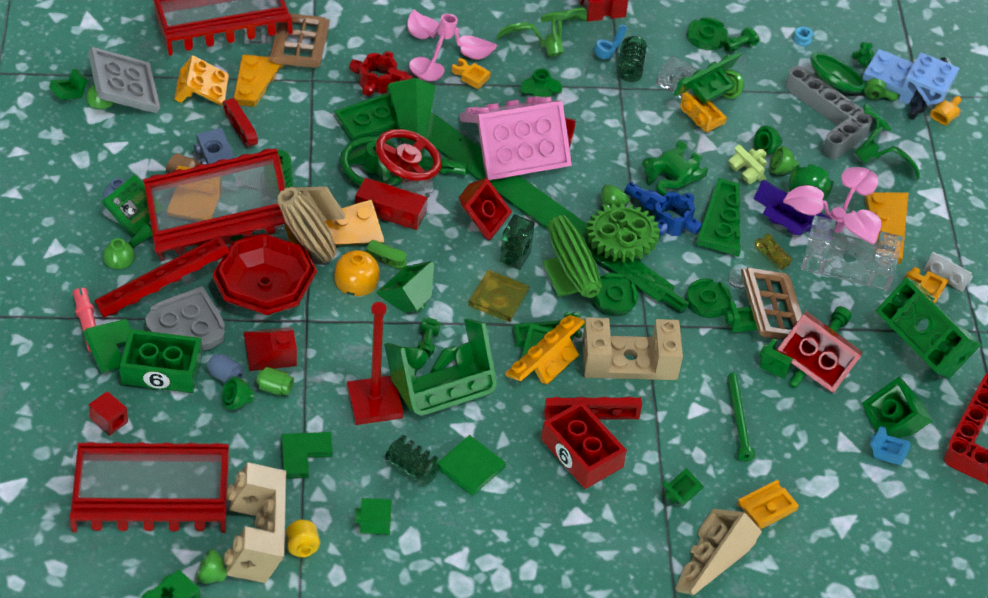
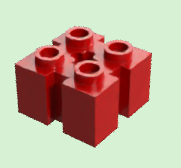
M579 0L580 5H584L583 8L587 10V22L603 20V16H609L610 19L624 18L627 14L629 1Z

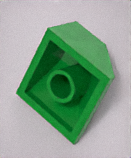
M429 261L405 266L376 293L402 312H418L426 306L425 302L432 297L434 263Z
M900 376L862 402L876 432H878L880 426L885 427L888 436L901 438L914 435L932 422L921 400Z

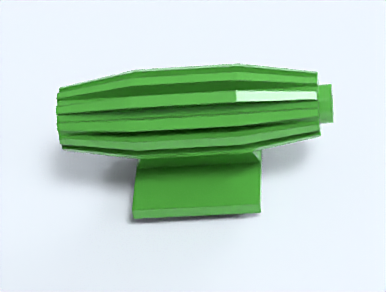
M565 215L552 218L547 227L557 258L544 260L542 264L558 297L578 292L583 297L592 298L597 296L602 288L596 262L583 236Z

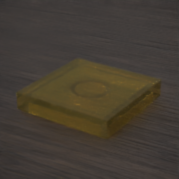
M487 270L471 296L468 306L511 322L529 292L530 286Z

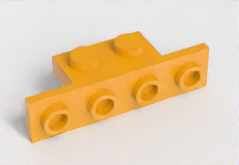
M571 315L563 318L560 324L552 331L546 333L538 344L528 350L527 354L513 363L512 367L505 373L506 377L522 381L535 370L541 383L548 384L579 356L570 336L586 323L584 319Z

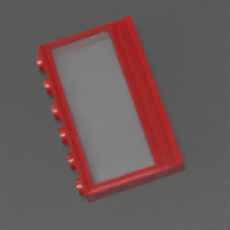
M153 0L155 15L169 56L173 55L171 41L183 39L184 47L189 51L193 49V37L204 36L206 46L211 47L214 45L213 34L225 32L227 42L233 43L235 41L234 30L245 28L248 39L252 40L256 36V26L267 25L268 35L274 36L276 34V23L284 22L289 35L293 34L292 16L289 14L284 0Z
M277 148L264 149L254 154H242L237 158L229 160L221 159L216 163L207 165L199 164L190 169H177L172 173L156 174L150 178L143 179L155 252L160 261L165 260L164 252L175 250L177 255H183L186 253L185 247L196 244L200 246L217 236H220L225 244L228 245L231 243V236L242 234L244 238L253 236L252 231L265 229L266 233L271 235L276 232L275 226L287 224L277 202V196L286 188Z
M168 442L77 443L70 513L72 532H77L78 521H91L94 531L102 530V521H117L118 530L120 531L128 530V521H143L145 531L154 530V521H169V529L171 531H178L180 529V521L195 522L196 531H204L205 522H220L221 533H226L229 444H171Z

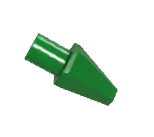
M146 223L129 241L132 248L151 238L153 235L152 226Z
M456 346L445 348L441 351L431 369V373L444 369L454 359Z

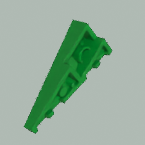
M418 78L389 83L387 91L390 92L392 97L391 107L395 108L397 128L413 131L427 138L435 85ZM400 138L402 144L413 146L416 143L409 139ZM425 148L421 151L422 159L418 163V165L421 168L423 164Z

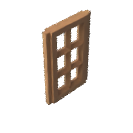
M291 14L292 24H301L302 26L301 30L293 29V34L290 35L284 22H279L270 61L275 64L312 68L320 67L330 19ZM306 25L317 26L316 32L305 31ZM287 36L299 37L298 43L286 42ZM303 37L314 38L313 45L303 44ZM284 48L295 49V55L283 54ZM300 50L311 51V56H299Z
M749 267L747 269L742 268L741 275L759 335L784 340L791 330L785 329L782 318L790 319L792 327H794L802 316L790 276L787 273ZM756 279L765 281L767 291L759 290ZM771 282L780 284L782 294L774 293ZM761 297L770 298L773 310L764 309ZM776 299L785 301L788 312L779 311ZM767 315L776 317L779 328L770 327Z

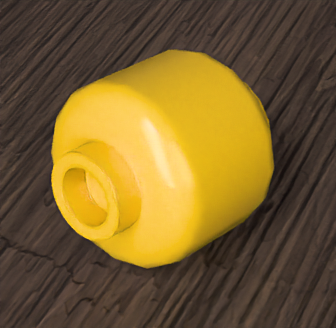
M299 519L287 527L285 531L286 543L289 552L293 556L308 557L319 549L320 539L317 527L313 522Z

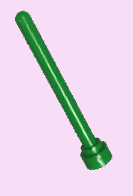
M843 306L836 307L831 315L832 322L829 328L836 332L839 327L846 326L852 318L851 312ZM798 369L790 380V386L793 388L798 387L806 373Z

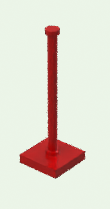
M375 302L371 307V312L374 315L371 378L347 381V391L355 425L403 419V409L399 393L391 380V375L381 377L383 321L387 311V307L383 302Z

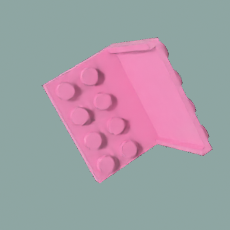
M536 96L526 98L527 102L519 103V100L506 101V106L499 107L498 103L485 105V108H465L464 113H459L460 122L478 123L485 175L488 180L572 166L563 101L551 100V97Z

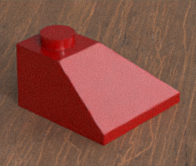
M488 178L469 183L459 196L462 207L487 240L492 239L512 213Z
M291 327L244 332L249 371L264 370L266 367L277 369L297 366V346L294 330Z

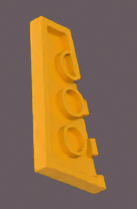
M873 192L865 196L864 200L867 210L875 213L881 220V229L875 243L879 264H901L904 250L908 193Z
M372 200L341 208L346 215L345 219L325 221L335 246L347 244L365 245L369 244L371 240L385 243ZM285 224L284 227L289 242L301 245L294 233L290 231L288 225Z

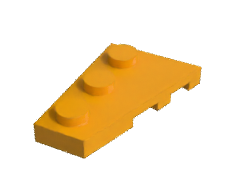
M242 55L234 95L240 106L256 107L267 91V86L271 81H274L276 73L279 69L283 68L284 64H275L270 61V57Z

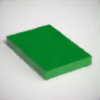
M390 92L334 111V118L350 141L360 137H376L391 129H398L395 121V108L391 107L390 103L392 100Z

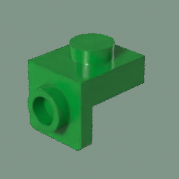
M72 69L69 79L51 80L49 88L61 100L82 98L88 80L77 69Z
M730 301L727 310L724 312L726 324L730 325L732 333L758 330L751 306L737 308L735 302Z
M773 338L769 345L764 344L759 354V357L762 358L760 368L785 379L789 373L793 358L776 351L777 340Z
M687 468L670 483L666 480L662 483L666 489L663 492L664 495L672 503L677 501L682 507L704 488Z

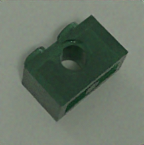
M515 214L512 216L503 231L500 254L501 263L521 270L531 253L534 221Z

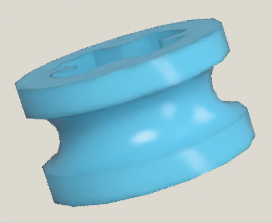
M798 27L793 38L794 42L799 46H809L812 42L813 31L808 27Z

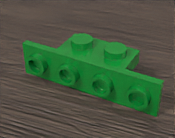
M741 53L728 54L720 62L714 61L706 69L697 70L691 77H683L678 81V87L673 94L676 97L690 89L704 105L731 91L735 84L724 71L735 65Z

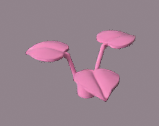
M413 9L408 18V31L414 37L427 39L429 36L434 38L440 35L431 61L425 57H416L410 62L409 69L411 73L424 81H437L444 74V67L441 64L435 63L443 39H450L455 34L456 43L458 46H461V53L472 59L486 58L496 49L497 44L469 35L459 38V28L456 27L458 19L453 14H443L438 23L434 19L426 17Z
M851 167L842 173V183L844 186L851 188L843 208L836 207L829 212L827 202L823 200L824 193L814 186L805 185L791 190L784 198L783 203L792 206L795 210L806 215L819 214L824 207L825 215L838 222L833 233H841L846 227L859 238L873 245L876 243L881 229V220L875 213L869 210H859L857 213L851 211L849 214H846V209L855 191L860 195L867 196L872 194L877 188L878 177L875 172L867 168Z

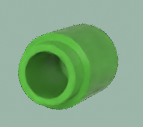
M266 367L264 371L260 370L258 373L256 384H259V389L279 396H288L293 388L294 377L289 376V373Z

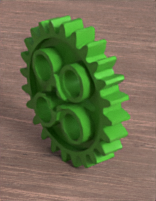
M621 203L620 207L612 204L611 209L604 206L603 212L596 210V215H591V220L587 223L586 236H588L587 242L591 243V249L597 248V254L604 252L605 259L613 256V261H616L619 257L622 262H625L626 258L633 262L635 256L643 259V253L650 255V250H655L656 244L659 241L660 229L658 228V222H654L655 217H648L649 211L641 212V207L633 209V204H630L627 208Z

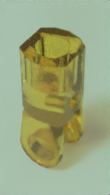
M765 234L762 239H755L756 248L772 260L781 270L790 265L792 258L776 243L770 234Z

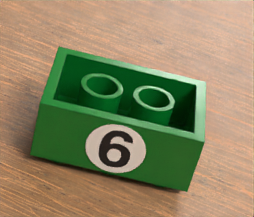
M130 329L120 363L121 384L193 393L203 356L202 338Z

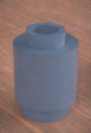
M214 354L207 363V370L210 371V374L223 383H226L233 376L243 378V366L224 354Z

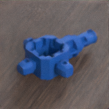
M632 181L626 186L624 193L639 200V204L643 206L644 210L653 213L655 217L654 222H658V228L660 229L659 236L665 233L671 236H680L686 229L697 234L701 230V222L693 218L695 211V197L693 194L688 192L681 196L676 192H667L664 196H661L655 190L651 191L648 189L645 191ZM669 210H676L680 217L671 218V215L667 212Z

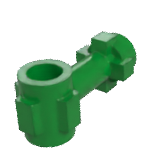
M746 27L741 32L740 37L726 38L723 41V48L726 52H735L738 50V46L748 43L751 47L757 45L760 38L755 30L751 27Z
M433 318L422 319L420 331L424 332L423 342L418 341L417 348L428 353V357L435 351L436 345L432 344L433 335L438 336L441 322Z

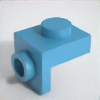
M881 426L877 434H873L870 441V447L873 449L875 459L898 465L903 464L911 448L910 441L888 436L886 428Z

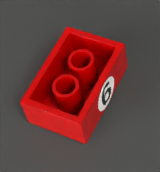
M583 401L543 422L541 440L584 489L589 488L624 467L627 453L626 448Z

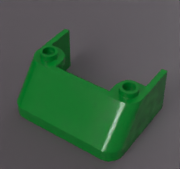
M469 318L464 319L468 342L456 348L454 353L455 366L415 378L413 368L408 365L405 347L391 343L384 344L391 380L411 412L418 415H427L489 395L495 390L497 379L485 322Z

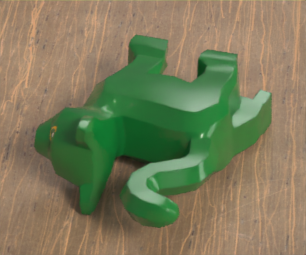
M678 141L674 149L663 152L657 158H647L642 162L644 173L649 177L647 185H651L661 173H665L671 178V180H661L656 184L655 190L661 196L667 193L664 188L676 190L707 176L708 168H700L703 156L694 152L690 160L686 161L682 154L685 152L687 145L682 141Z

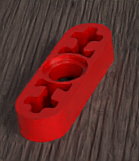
M234 97L224 100L222 104L225 115L244 146L248 148L257 145L258 137L256 131Z

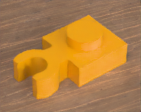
M462 58L458 59V66L452 65V73L461 75L462 81L476 89L485 84L491 76L490 71L475 63L470 66Z

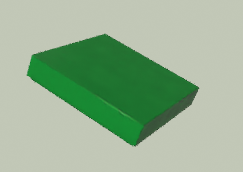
M468 435L436 464V468L471 496H474L506 466L505 461L471 435Z

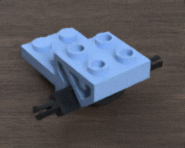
M879 49L865 70L862 79L866 81L875 78L883 80L886 83V89L900 94L899 101L911 106L907 117L910 120H914L917 114L925 111L927 105L943 102L960 68L948 63L945 57H941L939 60L930 55L920 53L915 63Z

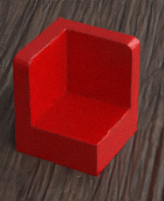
M105 392L88 404L90 419L109 436L128 423L127 407L109 392Z

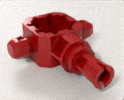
M389 51L384 52L382 55L371 53L366 56L364 61L352 60L349 64V70L359 74V84L362 88V93L367 96L372 95L374 92L379 94L388 93L387 86L389 83L413 79L412 75H409L407 71L397 69L394 54ZM376 70H379V73L385 75H380V77H378L377 74L372 73V71L376 72Z

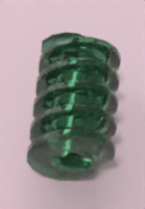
M639 36L627 37L621 43L617 73L621 79L627 82H637L643 75L647 43Z
M402 435L388 448L385 459L390 460V463L397 465L399 469L405 470L406 474L413 475V478L417 481L421 480V483L426 486L433 481L439 471V466L436 464L438 457L434 455L429 460L430 452L428 450L421 455L422 446L418 445L413 449L415 442L410 440L405 444L407 436Z

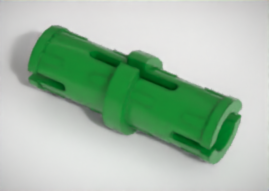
M424 156L422 169L430 170L433 166L432 157ZM448 157L441 159V174L467 175L468 162L449 160Z

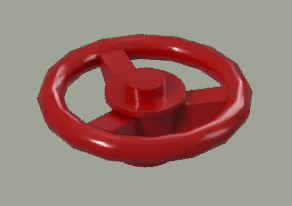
M391 129L382 133L376 141V155L381 164L391 173L403 179L427 181L437 176L442 168L441 156L436 147L427 138L413 131ZM391 138H405L416 142L413 146L401 144L397 149L385 144ZM424 148L433 159L432 168L426 172L418 165L422 159L421 151Z

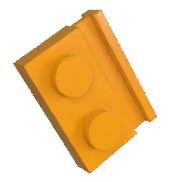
M778 479L738 499L737 506L743 509L760 530L798 510V503L785 488L779 485Z

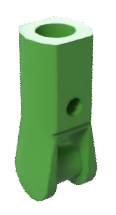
M371 240L368 244L366 252L376 260L387 263L398 270L403 269L407 265V255L404 251L391 248L376 240Z

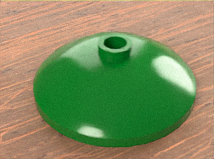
M814 52L811 55V66L817 77L835 90L845 93H857L865 89L866 82L847 64L825 53Z

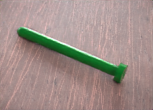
M732 372L728 376L740 443L738 458L740 461L747 462L755 458V451L749 444L738 377Z

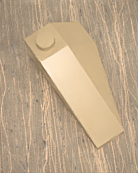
M712 509L698 531L699 542L697 545L692 546L690 551L693 555L692 559L684 566L675 590L679 593L696 594L745 555L756 544L757 538L762 531L745 512Z

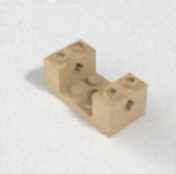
M586 317L582 337L584 378L678 380L683 359L679 320L656 319L652 337L610 336L609 318ZM626 355H632V356H634L636 359H635V360H628V359H626V357H624V356H626Z
M248 462L244 469L238 472L235 483L229 486L227 491V500H230L229 510L256 516L254 525L257 529L245 527L241 534L235 537L232 547L226 550L224 555V564L227 565L226 575L266 583L284 558L286 471Z

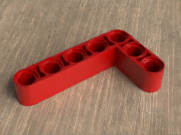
M987 373L980 382L953 433L943 459L949 467L988 485V449L975 444L988 419Z

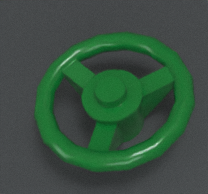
M379 137L357 138L349 142L341 152L340 164L344 174L359 186H361L364 178L358 176L350 168L349 164H361L366 172L378 174L381 180L378 182L396 186L403 181V178L397 175L391 178L389 170L381 164L376 155V141ZM389 140L385 143L396 149L398 147L397 144ZM360 146H366V147H364V148H362V149H360V150H358V151H356V152H354V153L351 154V152H352L354 149H356V148H358V147H360Z

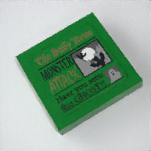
M136 174L101 202L131 237L143 225L151 221L145 185ZM154 196L158 215L165 208Z

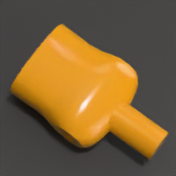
M955 96L950 102L943 100V102L937 103L936 107L930 112L931 118L942 125H948L959 116L961 110L957 106L961 103L962 99L959 96Z

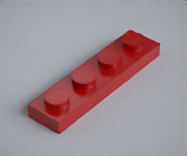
M641 397L546 398L544 420L550 419L580 401H583L599 420L639 419L642 400Z

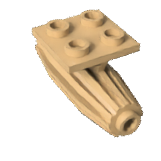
M327 186L285 188L277 196V202L285 222L300 244L317 261L322 263L331 261L337 253V248L325 221L345 219L346 215Z

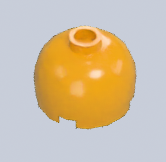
M354 250L340 257L335 266L334 281L336 287L341 292L347 294L348 291L354 293V296L368 295L377 288V283L380 279V269L372 255L365 251Z

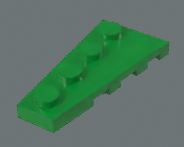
M718 178L696 245L740 256L739 183Z

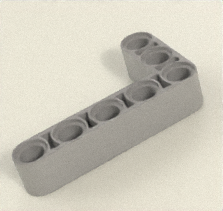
M793 66L790 68L786 89L837 125L826 136L823 154L827 158L837 159L868 136L872 123V116L870 114L864 113V109L804 67Z

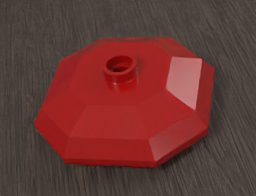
M261 233L233 241L228 248L229 253L223 256L212 277L224 301L264 315H271L299 306L317 274V269L303 246Z

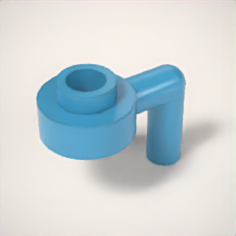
M625 25L619 26L613 41L601 39L596 42L594 52L597 57L604 60L613 57L616 48L621 45L627 27Z

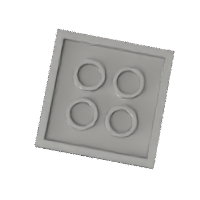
M91 47L88 55L98 98L143 111L158 112L160 104L149 62Z

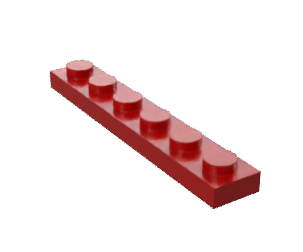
M217 236L94 301L103 317L116 314L123 307L137 303L148 294L156 293L162 287L179 281L183 276L200 270L204 265L220 260L225 254L229 253V249L221 237Z

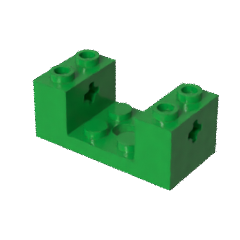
M906 277L875 311L936 373L951 378L982 344L967 329L956 325L933 302L935 298L920 283ZM926 319L928 322L927 329L919 331V322Z

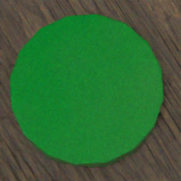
M703 17L701 20L696 21L695 19L689 24L687 37L689 42L697 48L717 50L723 47V41L728 37V30L724 28L722 22L714 18Z
M607 273L600 277L602 288L597 296L592 297L595 305L602 312L612 316H622L632 311L638 300V292L632 281L629 282L626 276L622 274Z
M705 278L698 279L690 284L685 300L689 302L688 308L700 317L717 318L724 315L732 296L730 290L723 283L713 282V279Z

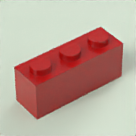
M368 178L364 179L355 195V204L372 200L377 218L414 230H418L427 212L428 197Z

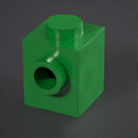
M361 498V508H356L355 523H360V533L390 535L392 499Z

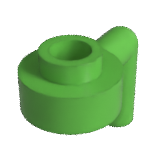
M875 78L866 82L865 94L868 98L877 100L884 97L891 101L898 99L897 93L886 89V83L883 80Z

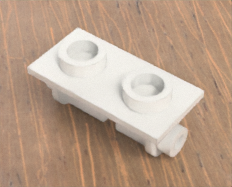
M934 252L931 253L923 270L926 273L930 271L949 280L947 284L961 292H964L967 283L969 284L973 278L970 271Z

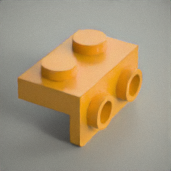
M687 91L682 93L680 108L706 133L726 124L727 117L714 104L708 102L703 105L695 95L691 96Z

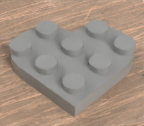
M203 286L158 302L150 308L151 311L145 318L147 331L202 338V351L212 349L224 342L225 325L223 319Z

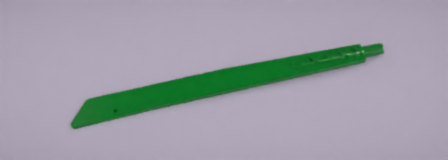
M431 113L427 139L436 147L438 152L450 160L468 162L467 172L477 180L485 179L482 149L435 113ZM516 175L489 180L502 198L546 229H548L547 225L552 218L565 215L583 236L595 261L613 273L626 276V279L629 282L632 281L636 288L657 302L664 301L680 313L686 310L689 302L673 292L674 285L635 257L633 262L629 258L622 262L619 257L616 261H613V256L605 259L604 252L597 254V248L591 249V243L587 242V223L521 176Z

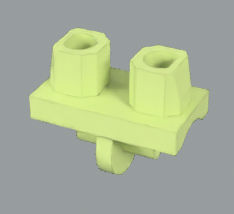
M740 144L734 148L735 154L728 160L729 166L736 172L744 166L746 170L741 175L748 185L756 180L760 182L763 179L766 180V176L763 173L765 171L764 166L767 165L765 160L767 153L763 149L757 151L751 149L748 153Z

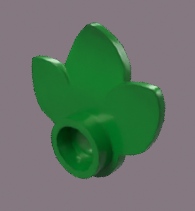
M540 68L534 71L531 78L525 79L522 82L520 90L522 94H533V97H551L552 93H562V84L552 79L548 70Z

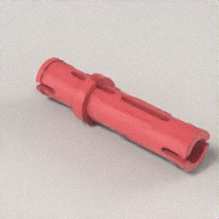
M82 287V295H80L79 288L75 289L72 294L76 303L75 312L77 317L80 318L84 331L86 328L96 326L93 315L94 306L90 303L87 289ZM86 341L87 350H88L89 352H92L91 349H90V347H89V345H88V343H87V341Z

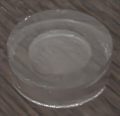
M734 267L729 272L728 282L736 289L745 288L741 275L743 267Z

